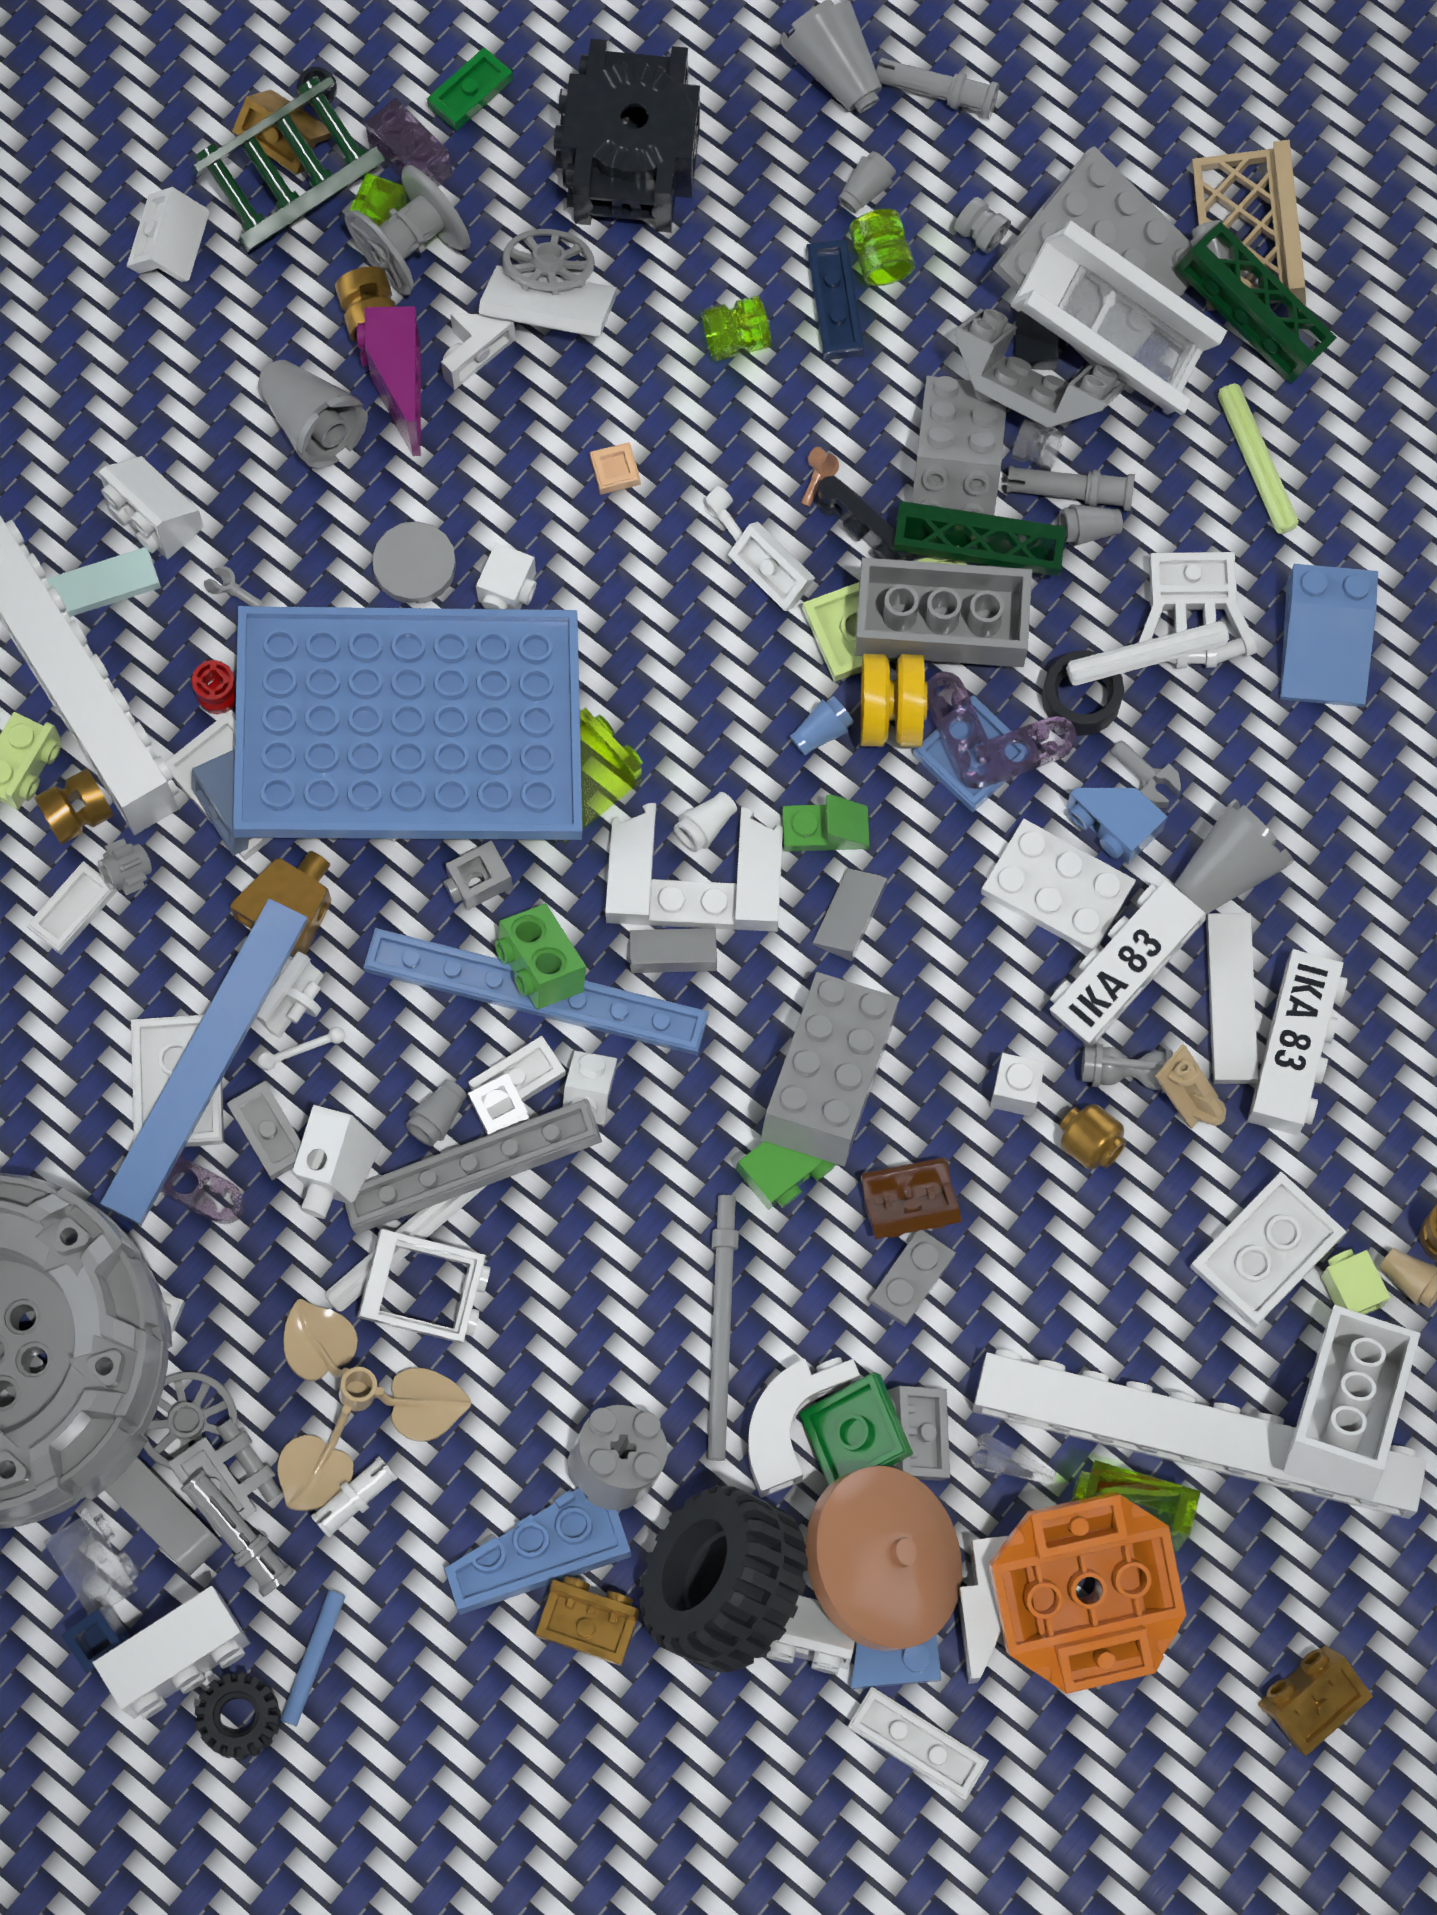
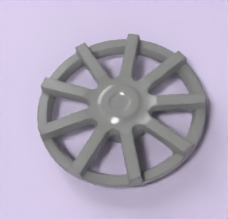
M537 229L517 235L509 241L502 255L504 273L522 284V289L526 291L530 288L552 291V295H559L560 291L577 286L580 288L585 286L586 280L591 276L595 264L593 253L585 242L572 234L553 229ZM534 236H552L550 242L537 244L533 239ZM559 237L575 243V245L568 250H564L558 245ZM523 240L533 251V254L519 251L514 246ZM583 251L587 256L586 261L567 260ZM510 257L529 263L512 265ZM567 269H579L584 271L579 275H575ZM535 270L530 277L521 274V272ZM556 274L567 279V281L557 282ZM546 275L549 282H540L538 280L541 276Z
M180 1372L165 1378L164 1387L174 1382L179 1404L173 1407L160 1398L158 1406L169 1414L168 1419L151 1421L150 1426L146 1430L168 1428L170 1433L156 1447L153 1448L149 1441L143 1447L146 1453L159 1465L172 1470L168 1465L170 1460L162 1457L160 1454L176 1439H179L181 1442L180 1455L188 1449L191 1440L197 1443L203 1439V1432L206 1431L220 1435L216 1430L220 1426L209 1424L207 1422L208 1417L228 1409L229 1420L232 1419L237 1426V1410L230 1393L220 1382L208 1375L198 1372ZM182 1380L202 1381V1385L192 1403L186 1400ZM210 1386H212L220 1393L224 1401L204 1410L200 1406ZM224 1440L218 1449L226 1444Z

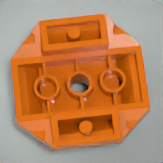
M1117 1492L1028 1511L989 1562L1006 1652L1066 1694L1155 1674L1164 1658L1163 1654L1176 1636L1186 1617L1169 1526ZM1086 1577H1093L1095 1579L1093 1592L1086 1597H1077L1076 1587L1078 1583Z

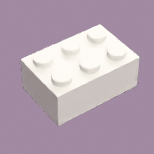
M210 1586L92 1663L120 1709L133 1719L140 1715L143 1719H147L167 1706L164 1699L178 1690L186 1694L200 1686L206 1680L204 1673L218 1664L224 1669L240 1660L245 1655L243 1648L251 1643L223 1597L213 1586Z

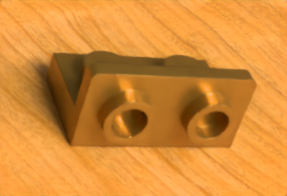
M1323 1646L1308 1653L1302 1659L1300 1666L1286 1679L1275 1682L1258 1705L1264 1713L1275 1719L1296 1750L1307 1756L1373 1696L1346 1658L1338 1652Z

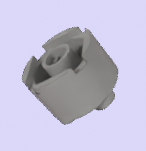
M612 1405L594 1410L584 1423L568 1457V1472L575 1488L579 1487L588 1496L587 1500L600 1508L623 1510L637 1504L638 1501L650 1492L667 1460V1441L661 1429L659 1419L653 1413L643 1412L640 1409L626 1405Z

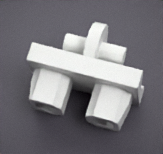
M299 951L294 957L289 956L277 978V982L272 987L256 1016L262 1025L278 1038L283 1035L291 1022L297 1024L304 1012L316 1017L321 1011V1007L313 999L321 989L318 983L324 975L311 964V959L307 955Z

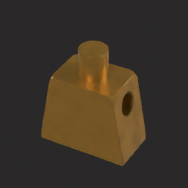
M309 851L297 868L281 858L275 859L232 902L230 908L234 919L252 930L268 899L278 902L308 918L309 922L290 954L295 956L299 951L306 955L331 904L332 899L328 888L319 883L331 866L330 863L314 851Z

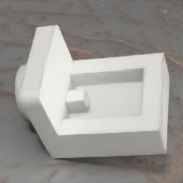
M574 1051L564 1089L563 1107L587 1098L591 1104L596 1123L604 1124L608 1099L616 1072L617 1058Z

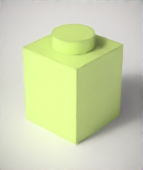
M1352 1249L1328 1260L1330 1266L1323 1272L1321 1279L1334 1305L1366 1315L1384 1307L1391 1297L1367 1250L1354 1255Z

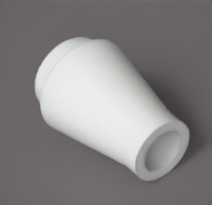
M719 792L714 798L681 814L678 818L679 822L674 826L675 834L681 843L693 852H697L700 848L707 849L729 818L737 812V806L730 796L724 792Z

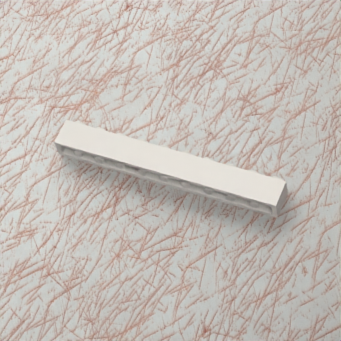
M997 1349L995 1354L986 1353L972 1412L1407 1519H1410L1417 1513L1427 1459L1416 1457V1451L1396 1445L1390 1446L1384 1472L1370 1502L1284 1473L1283 1470L1296 1428L1283 1425L1284 1419L1265 1413H1259L1257 1418L1240 1414V1408L1226 1403H1214L1213 1407L1197 1404L1196 1397L1180 1392H1171L1168 1397L1152 1393L1153 1387L1140 1382L1128 1381L1126 1386L1108 1382L1109 1377L1099 1372L1083 1371L1082 1375L1065 1372V1366L1054 1361L1040 1360L1039 1365L1021 1361L1022 1355L1008 1350Z

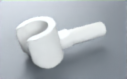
M716 486L707 495L704 509L711 517L718 518L737 542L743 532L726 511L733 502V499L725 489Z

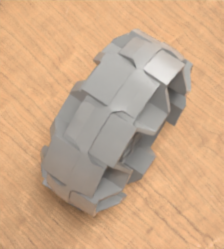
M0 1173V1344H3L5 1348L4 1355L0 1360V1393L5 1388L14 1386L16 1396L10 1405L0 1407V1528L2 1529L19 1527L44 1520L71 1508L84 1497L93 1500L127 1470L148 1441L144 1433L151 1424L164 1389L168 1368L167 1349L172 1347L171 1326L160 1287L152 1271L144 1261L142 1254L125 1232L95 1205L77 1194L48 1181L8 1173ZM29 1311H35L36 1321L34 1325L28 1330L20 1331L19 1320L22 1315ZM46 1353L48 1357L46 1367L41 1372L31 1373L30 1363L32 1359L38 1354Z

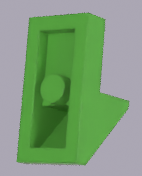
M826 795L825 805L783 806L784 852L869 849L868 806L834 795Z

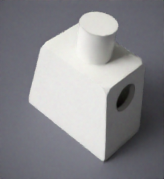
M313 1105L293 1168V1175L308 1187L300 1209L311 1216L325 1219L333 1199L345 1203L354 1202L381 1149L382 1143L352 1115Z

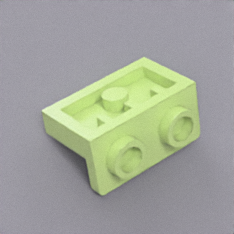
M13 712L0 734L1 802L19 810L24 800L29 801L34 796L40 783V773L46 764L50 765L54 762L61 748V738L54 725L46 722L43 726Z

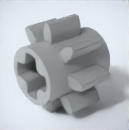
M124 838L106 845V853L103 854L104 858L98 861V869L105 885L110 890L117 888L119 891L123 889L125 895L145 888L143 881L147 880L146 875L152 872V867L144 848L140 844L134 846L132 843L126 844Z

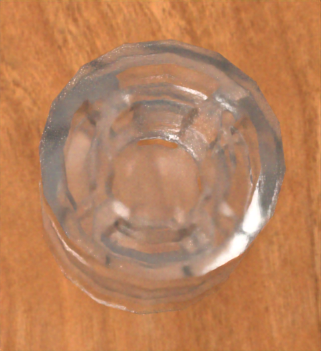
M1025 419L1017 436L1011 459L1022 463L1029 460L1035 462L1040 469L1052 471L1063 441L1064 432L1056 429L1046 431L1040 429L1037 423Z

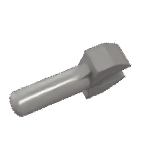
M1118 741L1113 746L1112 754L1142 781L1140 792L1158 808H1167L1169 803L1165 796L1157 792L1155 783L1165 784L1177 797L1179 796L1181 790L1179 773L1170 764L1163 769L1152 768L1124 741Z

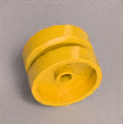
M863 653L861 675V746L883 747L888 740L889 720H895V740L900 747H922L924 720L927 718V681H925L924 655L901 654L896 664L895 680H890V666L887 656L885 654Z

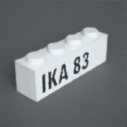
M1166 879L1159 887L1153 883L1145 890L1137 901L1140 909L1130 920L1123 916L1108 933L1112 940L1101 952L1097 948L1093 949L1079 966L1083 971L1072 984L1066 980L1050 998L1054 1003L1050 1008L1051 1015L1088 1047L1094 1046L1206 920L1205 912Z
M1295 949L1292 950L1286 962L1247 1122L1297 1136L1304 1123L1312 1124L1318 1104V1099L1311 1098L1314 1082L1322 1083L1328 1059L1321 1057L1324 1042L1332 1043L1338 1018L1331 1017L1334 1002H1342L1347 985V978L1340 977L1344 962Z

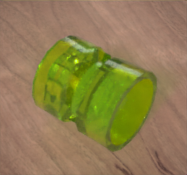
M878 209L870 211L855 219L849 226V233L854 248L860 254L859 265L863 278L868 285L885 286L906 278L915 269V261L910 245L904 240V226L900 214L896 210Z
M759 295L737 300L731 309L725 304L702 309L705 336L714 361L735 357L741 348L750 353L771 347L769 324Z

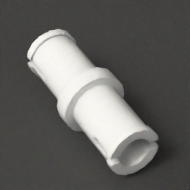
M378 1456L353 1481L342 1483L339 1486L342 1490L316 1513H313L311 1517L330 1538L335 1531L359 1510L364 1513L370 1507L367 1503L392 1481L398 1479V1477L383 1459Z

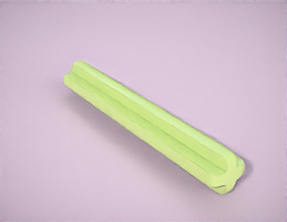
M1236 383L1224 386L1219 390L1218 399L1274 528L1279 534L1290 532L1297 528L1298 518L1244 394Z

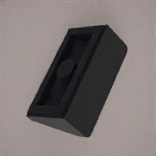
M1016 310L1015 357L1028 362L1031 365V369L1056 370L1059 336L1023 311L1018 312Z

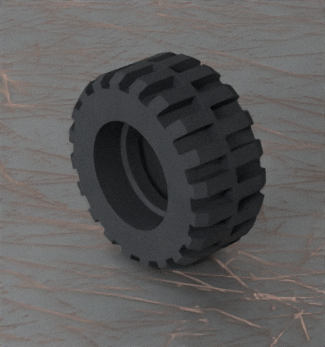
M717 1486L703 1490L701 1495H693L684 1501L685 1506L682 1509H676L668 1518L670 1522L666 1528L660 1529L655 1538L657 1543L653 1552L649 1551L645 1561L647 1570L646 1574L641 1577L640 1588L643 1591V1596L639 1598L640 1610L644 1615L642 1618L648 1633L658 1646L708 1670L723 1673L742 1669L753 1664L754 1658L764 1657L771 1650L770 1645L772 1642L780 1640L784 1635L786 1623L789 1618H794L798 1606L796 1602L799 1594L804 1592L806 1581L803 1579V1572L808 1570V1558L803 1552L806 1549L804 1537L792 1516L734 1486Z

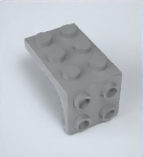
M926 376L912 503L994 515L1007 406L977 392L973 387L972 381L954 379L949 376Z

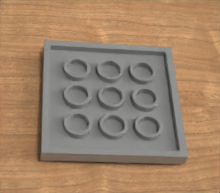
M1094 146L1085 152L992 268L1018 292L1046 237L1062 230L1066 223L1071 220L1180 297L1190 283L1175 267L1193 247L1190 241ZM1083 275L1065 311L1091 328L1102 307V298L1108 295L1109 292ZM1114 297L1115 303L1108 309L1096 333L1132 358L1156 328V325ZM1073 347L1089 364L1093 366L1099 365Z

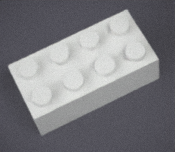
M1337 1305L1333 1306L1318 1349L1283 1470L1284 1473L1370 1502L1372 1501L1385 1469L1421 1333Z

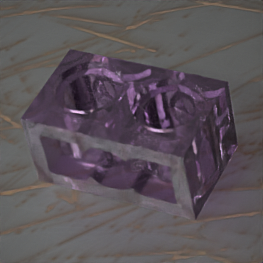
M396 98L365 122L369 147L372 149L377 146L385 159L384 162L400 178L405 165H412L421 170L438 187L453 175L450 151Z

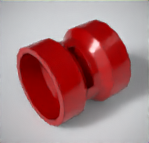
M217 660L205 661L200 664L192 676V686L199 705L208 713L216 715L233 709L236 705V682L230 667Z

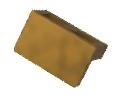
M266 90L247 96L232 132L239 136L290 101L273 90ZM300 109L290 116L312 150L316 143L331 138L332 135L326 126L304 110ZM277 126L256 138L268 156L295 174L305 171L304 166Z

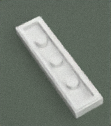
M1209 913L1206 917L1213 1084H1257L1258 1058L1251 913Z

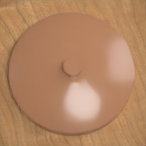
M871 1466L849 1472L833 1481L824 1490L817 1500L809 1519L805 1550L808 1558V1574L811 1585L828 1618L851 1640L878 1651L903 1650L930 1640L950 1619L958 1601L959 1588L962 1581V1560L958 1538L952 1521L939 1499L916 1477L902 1470L887 1466Z

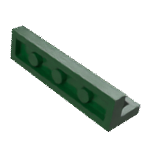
M1221 221L1175 267L1290 384L1337 338ZM1217 237L1229 249L1230 259L1218 258L1207 246ZM1240 270L1251 271L1258 278L1259 289L1248 288L1241 281ZM1269 300L1281 301L1287 307L1288 318L1277 317L1270 310ZM1299 329L1310 330L1321 343L1311 351L1300 340Z
M900 501L894 527L896 531L893 550L996 567L1032 569L1034 573L1060 576L1066 527L905 501Z

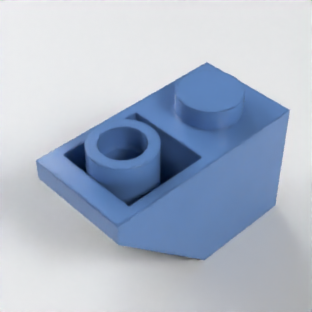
M1075 788L1070 793L1066 806L1069 810L1070 818L1078 827L1083 830L1089 828L1100 838L1099 843L1107 854L1115 859L1120 857L1126 864H1129L1163 831L1168 818L1137 788Z

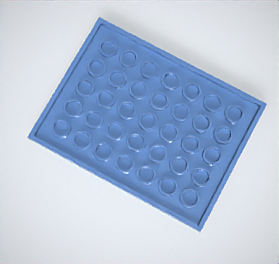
M238 606L234 838L582 840L577 610Z

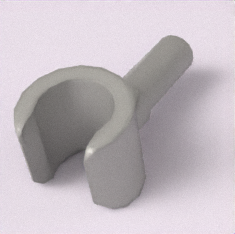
M220 566L212 570L222 578V586L212 579L204 581L205 588L212 594H220L226 591L249 606H261L263 603L241 588L235 582L234 572L226 566Z

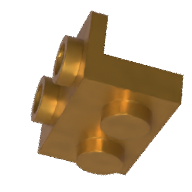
M568 1576L564 1577L563 1583L552 1580L550 1594L535 1636L622 1667L640 1615L639 1609L632 1607L633 1599L612 1591H608L606 1597L589 1592L590 1584Z

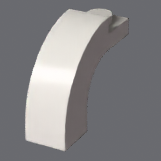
M840 1357L828 1360L816 1367L818 1373L811 1375L806 1360L803 1359L782 1371L764 1390L755 1406L748 1438L750 1470L761 1498L803 1481V1472L791 1444L790 1430L798 1413L811 1402L838 1392L859 1380L860 1374L854 1359L844 1363Z

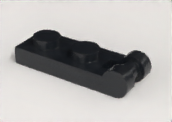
M828 476L820 481L817 506L821 513L828 516L836 515L843 521L844 529L852 538L857 541L862 539L873 549L875 558L914 560V553L893 550L896 530L840 479Z

